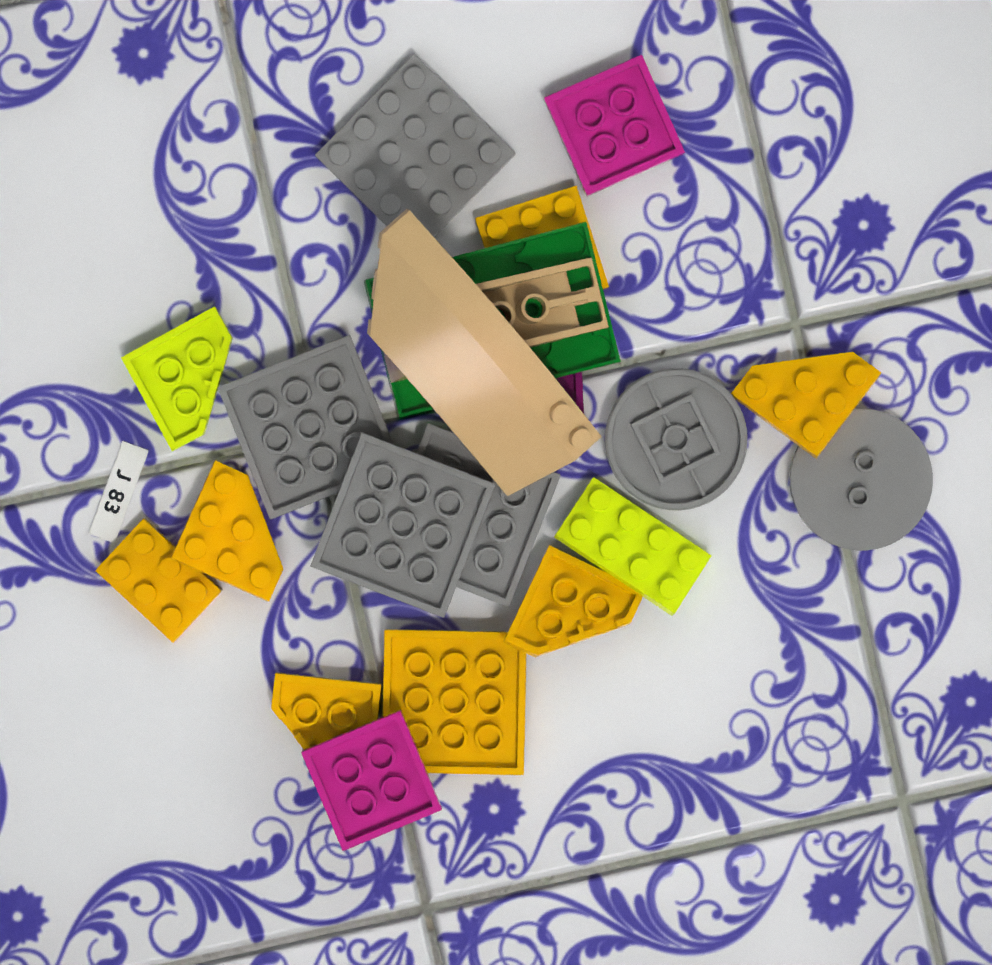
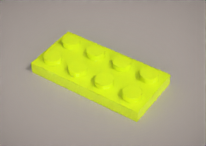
M595 477L591 479L554 536V538L632 588L671 616L676 613L712 556Z

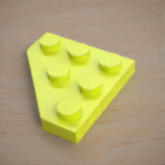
M215 306L121 357L172 451L205 435L218 391L217 387L220 385L233 340Z

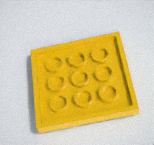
M384 630L383 717L401 709L427 773L524 775L526 653L503 642L508 632Z

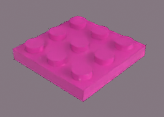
M642 55L544 97L549 113L587 197L685 153Z
M401 709L301 752L342 851L442 810L441 803Z

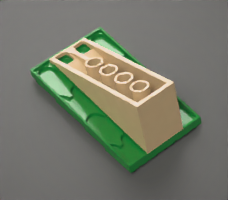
M586 222L452 257L522 337L555 379L621 362ZM374 278L364 280L371 313L374 302L371 298ZM381 350L397 418L433 410L423 396Z

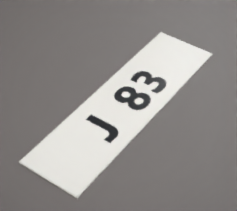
M122 441L88 534L112 543L116 542L149 450Z

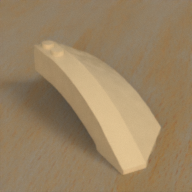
M409 209L403 211L379 233L378 248L380 249L378 269H375L371 296L374 302L372 318L368 320L367 334L423 396L507 496L574 462L602 437L511 324Z

